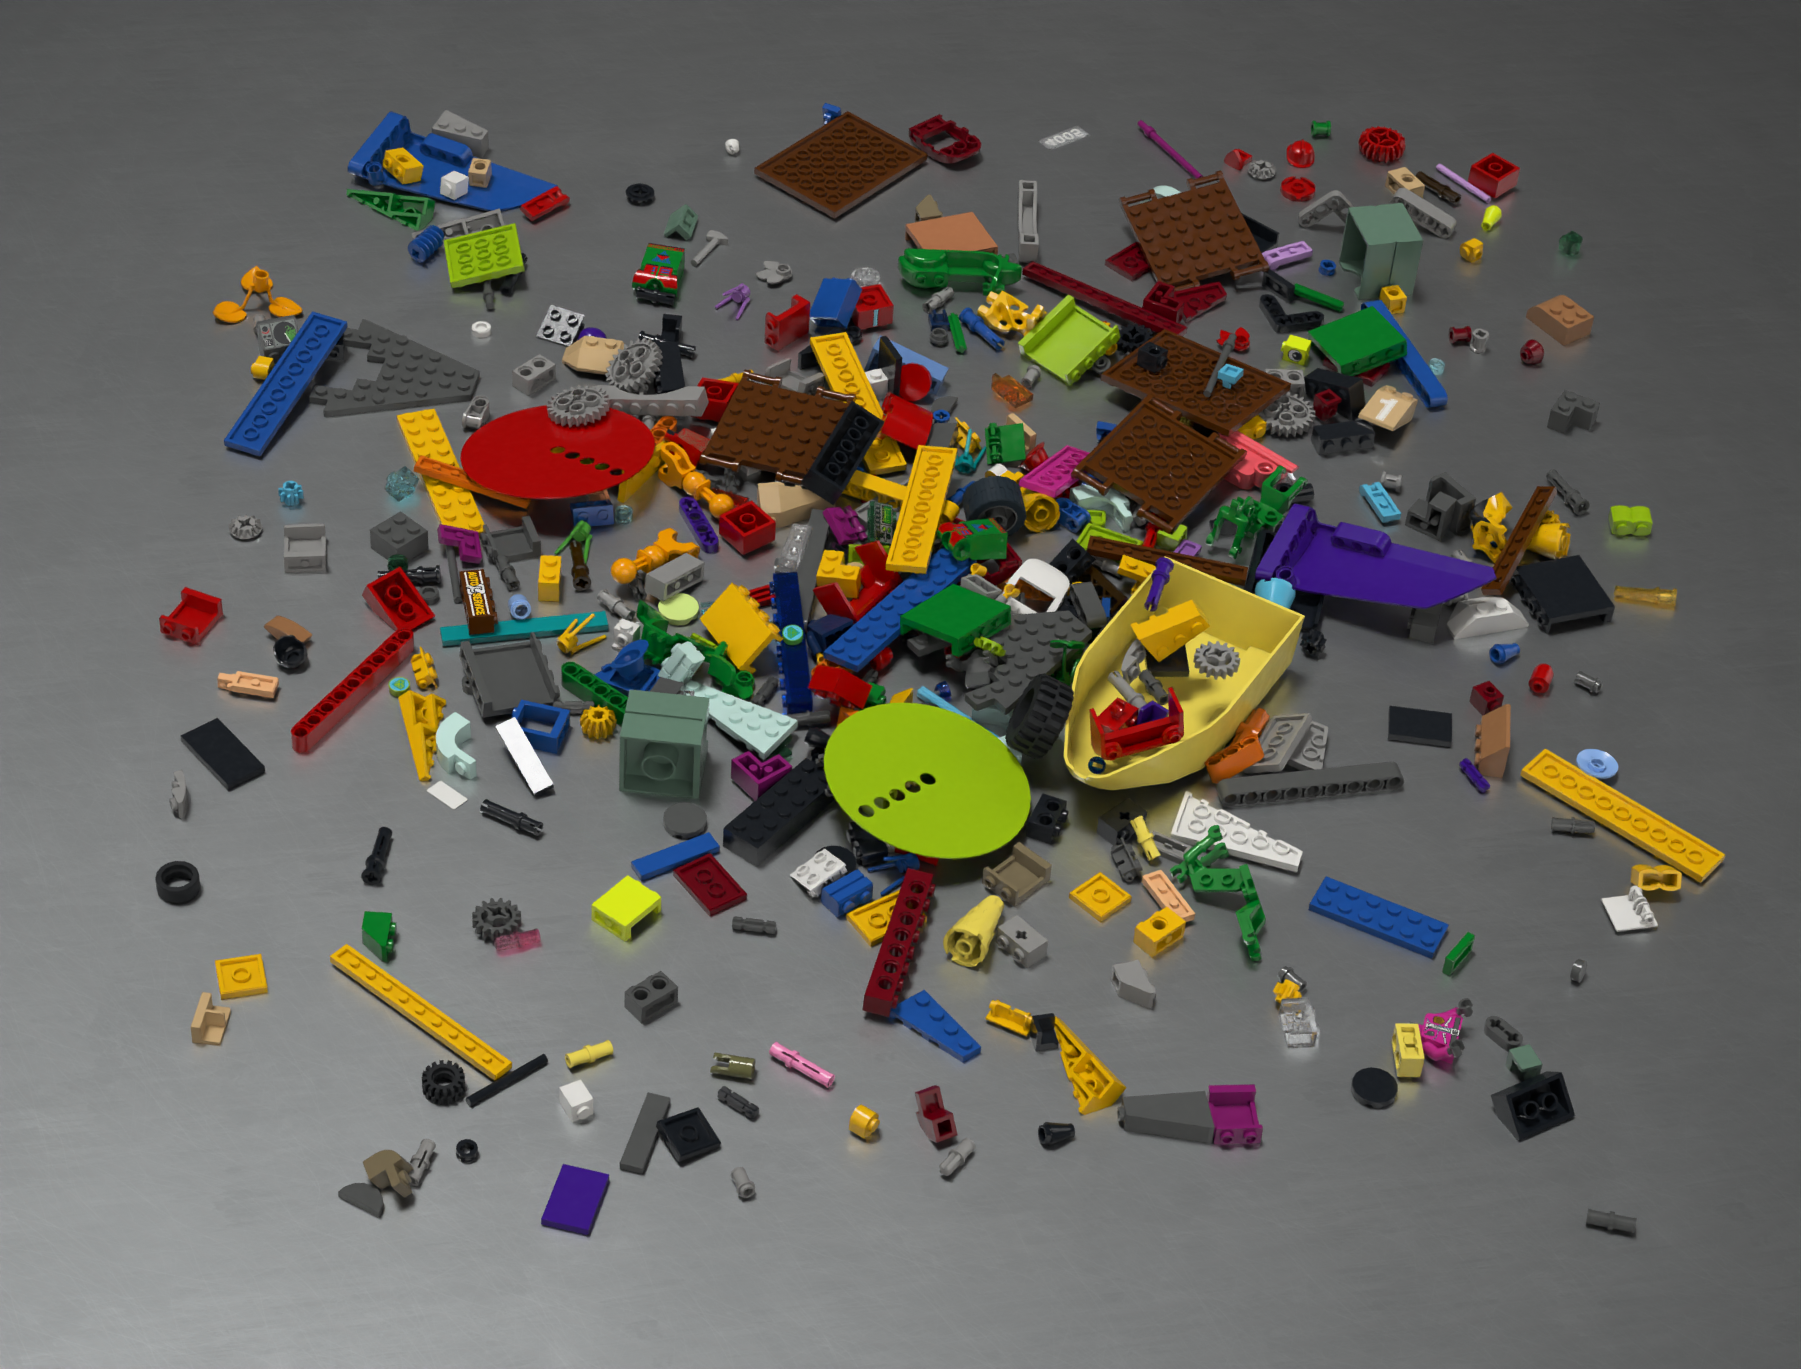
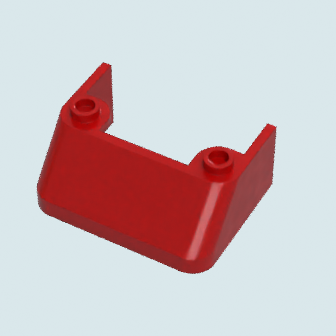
M879 540L855 547L856 552L864 563V566L860 569L861 583L864 588L859 592L857 598H853L849 602L837 582L813 589L827 615L832 614L850 618L855 624L903 582L898 572L886 570L888 555Z
M1168 688L1169 717L1110 733H1104L1094 708L1089 709L1091 746L1094 753L1104 760H1115L1116 758L1180 741L1184 735V712L1173 688Z

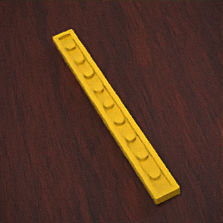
M345 944L330 956V962L494 1081L512 1069V1062L348 944Z

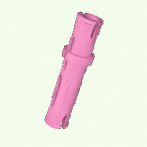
M777 1041L769 1050V1054L783 1061L785 1066L795 1068L826 1088H829L835 1079L834 1074L803 1058L798 1051H791Z

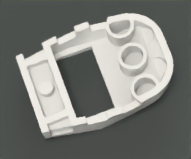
M1038 559L1026 560L1006 583V585L1012 584L1015 586L1018 580L1022 579L1052 597L1054 601L1046 612H1056L1059 610L1064 598L1067 596L1070 584L1068 578L1061 571ZM1012 597L1007 599L1008 602L1006 604L1011 606V615L1037 613Z

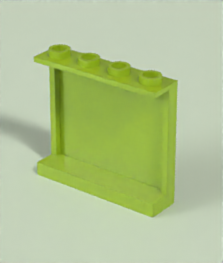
M1068 294L1018 342L1021 355L1068 386H1071L1113 344L1117 343L1120 333L1117 325L1113 328L1109 327L1075 304L1074 297Z

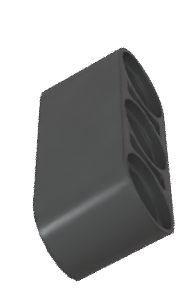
M1092 582L1071 584L1070 597L1080 621L1089 629L1106 627V613Z

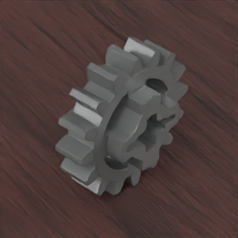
M490 898V903L482 901V907H475V912H472V927L476 928V934L482 933V938L484 939L490 936L491 941H494L495 937H499L502 941L503 936L511 938L512 932H518V927H521V911L518 910L517 905L511 906L510 900L504 903L502 898H499L498 902Z

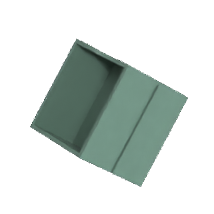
M1403 203L1348 208L1339 264L1343 271L1352 272L1361 278L1360 286L1354 290L1358 300L1380 298L1381 287L1399 285L1405 295H1413L1423 239Z
M630 689L620 733L619 791L699 799L708 754V740H706L710 698Z

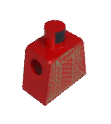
M683 428L678 434L668 429L663 440L674 442L683 448L690 462L695 467L700 463L701 454L704 453L710 439L686 428Z

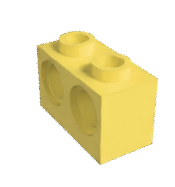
M1395 1023L1391 1044L1397 1077H1420L1425 1058L1419 1025Z

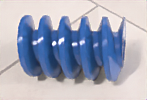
M428 226L409 243L408 252L410 256L419 263L426 261L430 255L443 245L444 232L437 226Z

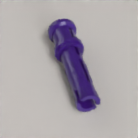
M1165 557L1157 559L1155 564L1156 570L1153 571L1151 576L1153 582L1144 604L1146 610L1149 609L1150 604L1152 605L1151 612L1157 610L1164 585L1169 582V573L1174 568V563Z

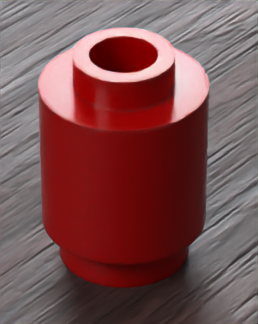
M1539 664L1534 668L1528 683L1532 691L1536 693L1548 691L1554 676L1551 666Z

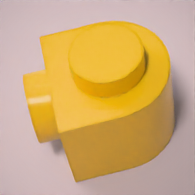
M1472 238L1460 245V255L1473 263L1482 258L1484 243L1476 238Z
M258 356L256 362L251 366L253 377L265 380L275 366L274 358Z
M860 1104L850 1117L849 1130L862 1138L870 1136L879 1126L878 1113Z

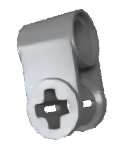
M476 396L472 399L462 417L463 428L472 427L479 429L486 424L490 417L489 399L487 397Z

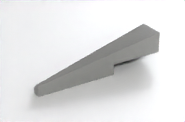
M500 208L465 219L461 218L437 225L444 232L443 240L505 226ZM424 230L411 233L413 240Z

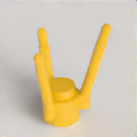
M591 614L576 629L570 632L578 622V619H574L564 633L557 638L556 644L563 653L567 654L570 651L571 654H574L582 648L606 639L607 636L602 635L577 646L578 638L576 634L595 617V614Z

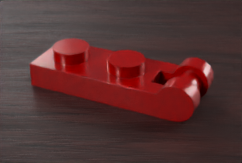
M555 186L522 204L520 210L531 221H534L561 205H567L570 198L566 194L561 193L562 190L558 186Z

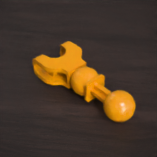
M667 442L661 446L660 456L666 464L658 468V477L663 483L669 487L677 486L680 489L683 488L696 501L701 498L705 499L709 503L710 513L715 518L719 519V515L734 509V502L730 496L726 494L716 495L710 490L711 480H707L702 473L695 471L696 467L690 462L683 448L674 442ZM667 450L673 451L675 455H672Z
M667 528L658 533L657 541L653 545L637 551L636 560L632 561L628 558L617 559L611 566V575L616 582L628 584L635 579L638 570L649 573L685 553L698 559L700 547L693 542H677L678 532L672 528Z

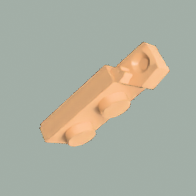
M237 671L236 674L232 675L219 673L217 678L218 688L274 698L279 685L277 677Z

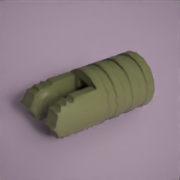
M714 1053L713 1058L720 1062L729 1063V1068L712 1066L710 1073L752 1080L756 1062L754 1058Z

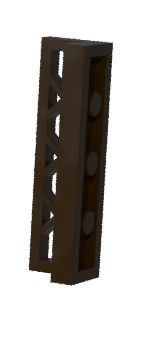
M1091 565L1078 578L1077 582L1083 583V576L1090 575L1094 588L1103 587V596H1098L1100 600H1102V597L1116 599L1118 602L1110 610V617L1113 618L1129 599L1096 567Z

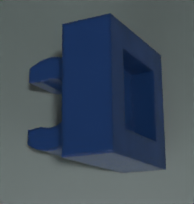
M943 309L942 314H936V310H933L932 314H928L931 331L935 328L949 331L950 324L945 309Z

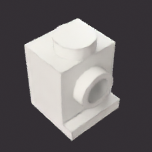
M622 618L614 627V644L612 649L619 652L629 643L640 640L639 624Z

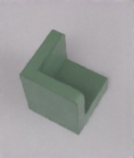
M1530 1044L1509 1049L1505 1065L1509 1071L1519 1069L1521 1072L1529 1071L1531 1076L1534 1077L1540 1074L1543 1064Z

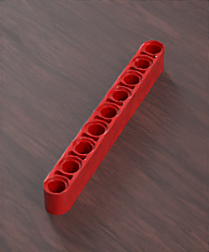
M399 628L299 720L291 729L292 749L298 753L309 751L414 651L413 631L409 628Z

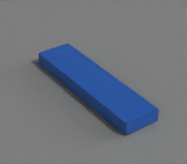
M710 832L631 861V867L640 880L643 881L683 866L709 853L720 852V846Z

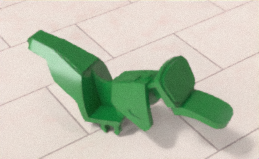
M639 600L636 616L644 625L641 639L648 641L649 644L643 655L644 660L650 659L652 664H661L672 655L671 649L676 644L691 642L697 648L696 650L700 651L705 657L704 662L710 663L708 674L718 678L726 686L734 684L736 670L726 660L727 642L722 641L717 648L707 646L705 642L679 633L671 636L666 633L669 621L646 602Z

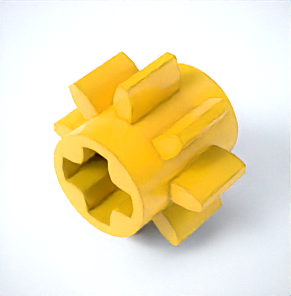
M1287 979L1282 984L1277 982L1273 989L1274 994L1277 995L1275 1001L1289 1008L1292 1003L1298 1005L1302 997L1301 993L1298 992L1300 986Z

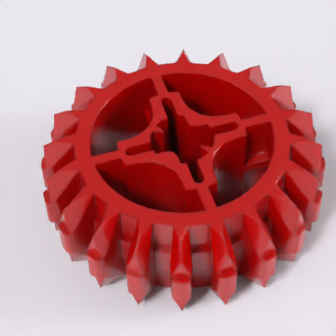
M1385 126L1367 128L1360 135L1358 142L1359 151L1362 152V155L1366 156L1367 159L1371 158L1372 161H1379V163L1381 161L1387 163V161L1393 162L1402 157L1406 147L1405 138L1402 137V134L1398 133L1397 130H1392V128H1385Z

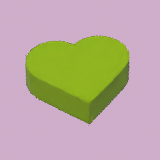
M1087 510L1091 516L1089 523L1105 528L1106 511Z

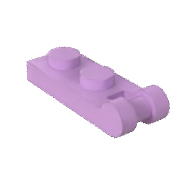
M1304 241L1265 251L1262 255L1265 261L1268 262L1269 268L1275 270L1280 265L1311 257L1313 250Z

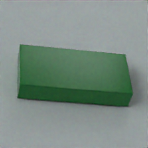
M1467 932L1445 958L1442 973L1448 976L1451 975L1469 955L1473 948L1475 935Z

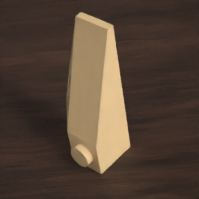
M781 482L758 483L757 505L776 521V528L810 518L812 508L825 510L826 508L835 507V504H830L812 491L802 489L799 485L790 487L785 486Z

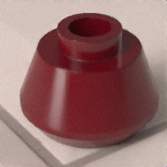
M1528 340L1520 350L1521 359L1528 364L1541 363L1544 358L1543 346L1536 340Z

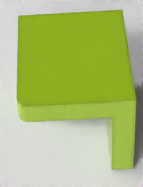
M1181 524L1172 535L1161 530L1157 532V545L1171 551H1175L1183 539L1187 540V527Z

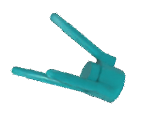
M972 429L968 430L964 454L958 457L957 452L954 466L955 469L963 474L975 471L978 462L986 451L985 446L975 461L969 454Z

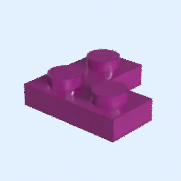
M439 524L437 529L439 543L458 547L461 561L480 564L482 553L478 531Z

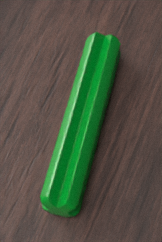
M1297 283L1294 284V294L1338 312H1341L1344 307V302Z
M950 313L951 315L948 316L956 351L964 353L967 350L959 317L957 314Z

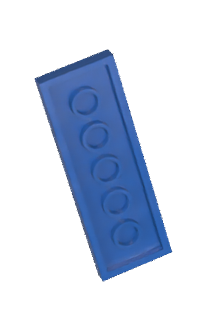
M1327 876L1311 900L1308 909L1431 959L1435 955L1449 927V924Z

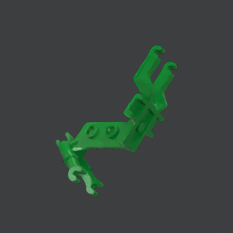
M1281 465L1278 466L1262 483L1260 503L1250 496L1245 500L1237 497V500L1232 499L1230 507L1222 506L1219 509L1217 518L1213 523V531L1207 536L1206 544L1213 547L1214 541L1217 542L1224 519H1227L1238 526L1233 545L1229 551V557L1236 559L1237 553L1241 554L1242 552L1240 545L1245 535L1255 539L1257 534L1264 528L1274 532L1275 527L1279 523H1283V514L1288 511L1292 500L1302 491L1303 485H1306L1308 480L1300 477L1286 492H1280L1273 488V486L1281 479V475L1286 473V468Z
M1213 825L1208 830V836L1200 842H1196L1195 846L1184 853V861L1170 869L1171 876L1174 877L1176 874L1181 873L1177 876L1179 883H1183L1187 876H1190L1195 892L1242 891L1246 905L1236 911V915L1243 934L1244 943L1248 948L1249 957L1252 961H1259L1262 957L1259 953L1261 949L1257 934L1264 926L1266 918L1248 864L1239 866V869L1210 868L1211 864L1217 859H1225L1229 856L1224 842L1218 843L1211 852L1204 857L1202 856L1200 860L1197 858L1215 842L1223 839L1219 825Z

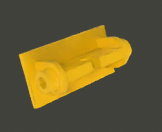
M956 417L955 420L959 432L956 442L965 451L966 439L970 428L966 422L963 421L961 423ZM975 432L971 436L969 453H973L975 448H978L980 451L982 450L979 444L981 440Z
M419 647L421 653L415 654L411 658L417 686L424 689L428 685L433 684L437 688L435 679L438 678V675L432 666L434 664L433 658L429 652L425 653L423 648Z
M998 999L996 1001L992 1000L989 1005L991 1010L985 1019L1027 1037L1031 1028V1013H1026L1017 1008L1011 1010L1010 1005L1002 1003Z

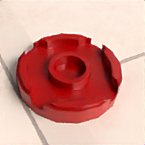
M1292 176L1282 181L1280 192L1291 201L1305 202L1311 200L1315 195V184L1307 178L1300 177V179H1295L1296 177Z
M908 363L903 365L901 370L900 396L908 401L923 399L929 394L932 385L930 372L925 366L920 364Z

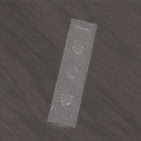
M792 524L775 569L776 577L795 580L812 534V526Z

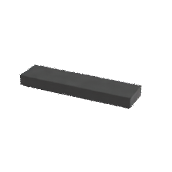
M647 1093L621 1158L619 1169L643 1174L659 1133L656 1127L657 1121L665 1118L670 1105V1097Z

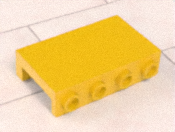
M731 583L700 617V620L718 644L722 641L727 642V655L735 666L741 671H748L753 674L756 669L751 663L773 639L781 642L783 638L779 634L780 629L772 622L770 623L769 615L758 608L760 604L754 598H750L749 590L743 585L739 587Z

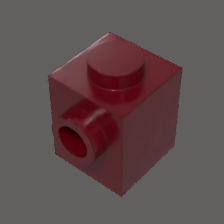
M1490 681L1472 687L1469 702L1483 716L1501 707L1504 695Z

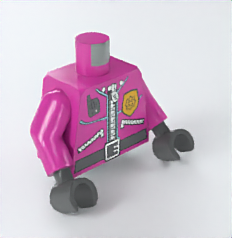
M1462 999L1458 1004L1459 1008L1455 1007L1446 1012L1436 1014L1427 1013L1423 1025L1418 1024L1423 1052L1432 1060H1442L1452 1064L1454 1057L1459 1058L1462 1055L1461 1050H1464L1465 1047L1462 1040L1458 1039L1463 1020L1461 1015L1463 1014L1465 1017L1472 1015L1473 1010L1471 1007L1473 1004L1470 999Z

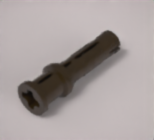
M576 541V547L574 542L569 545L573 563L571 575L574 578V588L583 591L591 586V579L588 576L589 568L584 562L582 543Z

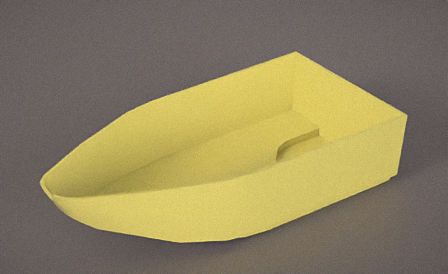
M1170 559L1174 563V568L1169 573V582L1164 585L1157 610L1151 612V604L1148 610L1144 607L1153 582L1151 578L1152 571L1086 649L1076 667L1072 685L1074 700L1065 725L1064 760L1067 769L1075 779L1092 787L1106 790H1120L1170 783L1203 769L1205 761L1224 749L1235 735L1240 723L1247 720L1253 709L1258 706L1291 664L1305 616ZM1193 600L1202 610L1210 627L1185 644L1190 671L1189 677H1155V679L1162 683V688L1167 694L1168 688L1172 687L1184 712L1183 737L1174 744L1116 758L1115 760H1104L1094 753L1091 746L1089 709L1094 708L1098 717L1117 697L1126 701L1108 681V676L1111 672L1115 675L1114 671H1118L1123 677L1121 671L1123 659L1135 639H1138L1130 624L1135 622L1137 624L1150 620L1149 617L1152 615L1158 617L1167 613L1169 608ZM1209 641L1212 644H1216L1219 641L1220 645L1227 643L1228 648L1234 647V652H1239L1240 665L1238 672H1234L1232 677L1226 675V679L1220 676L1215 680L1212 675L1207 678V673L1200 674L1199 669L1195 668L1193 660L1196 648H1200L1201 644L1207 646ZM1145 660L1139 663L1141 672L1146 670ZM1139 676L1131 682L1130 686L1136 693H1141L1144 696L1147 704L1152 700L1157 703L1155 698L1147 693L1146 686L1140 681ZM1168 703L1165 705H1161L1169 710Z

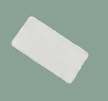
M442 781L437 782L427 790L428 793L452 809H456L468 800Z

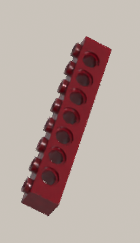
M907 868L864 995L863 1011L889 1017L891 1009H896L899 996L896 994L897 992H902L904 985L902 976H907L910 963H907L908 959H913L915 951L913 943H918L920 936L918 928H923L926 916L923 913H928L931 902L928 898L934 895L936 884L932 883L934 874Z

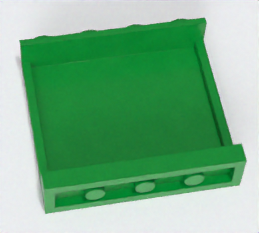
M1373 306L1308 331V340H1311V347L1316 345L1338 368V373L1355 376L1407 355V340Z
M952 584L901 615L900 632L904 635L912 629H917L952 643V655L960 657L976 647L974 644L975 638L980 639V637L988 639L1011 625V606Z

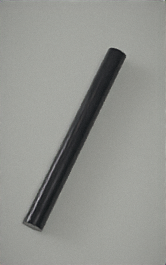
M546 1055L538 1056L466 1098L467 1104L469 1106L474 1105L547 1063Z

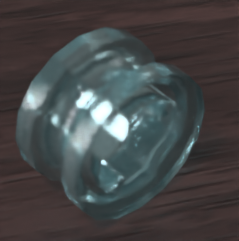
M1435 358L1429 361L1428 367L1434 375H1441L1444 372L1445 363Z
M627 505L616 507V522L620 524L630 523L633 520V509Z

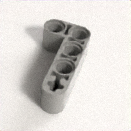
M1399 188L1389 204L1403 203L1413 221L1441 238H1449L1457 225L1456 220L1452 216L1406 188Z

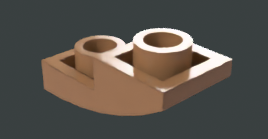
M277 615L264 625V628L277 640L282 636L294 635L305 644L312 637V634L305 628L282 616Z

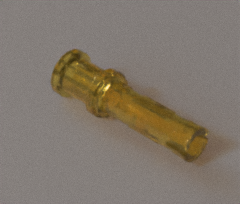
M1615 586L1614 598L1652 601L1655 605L1667 603L1675 606L1677 588L1666 590L1660 589V587L1644 589Z

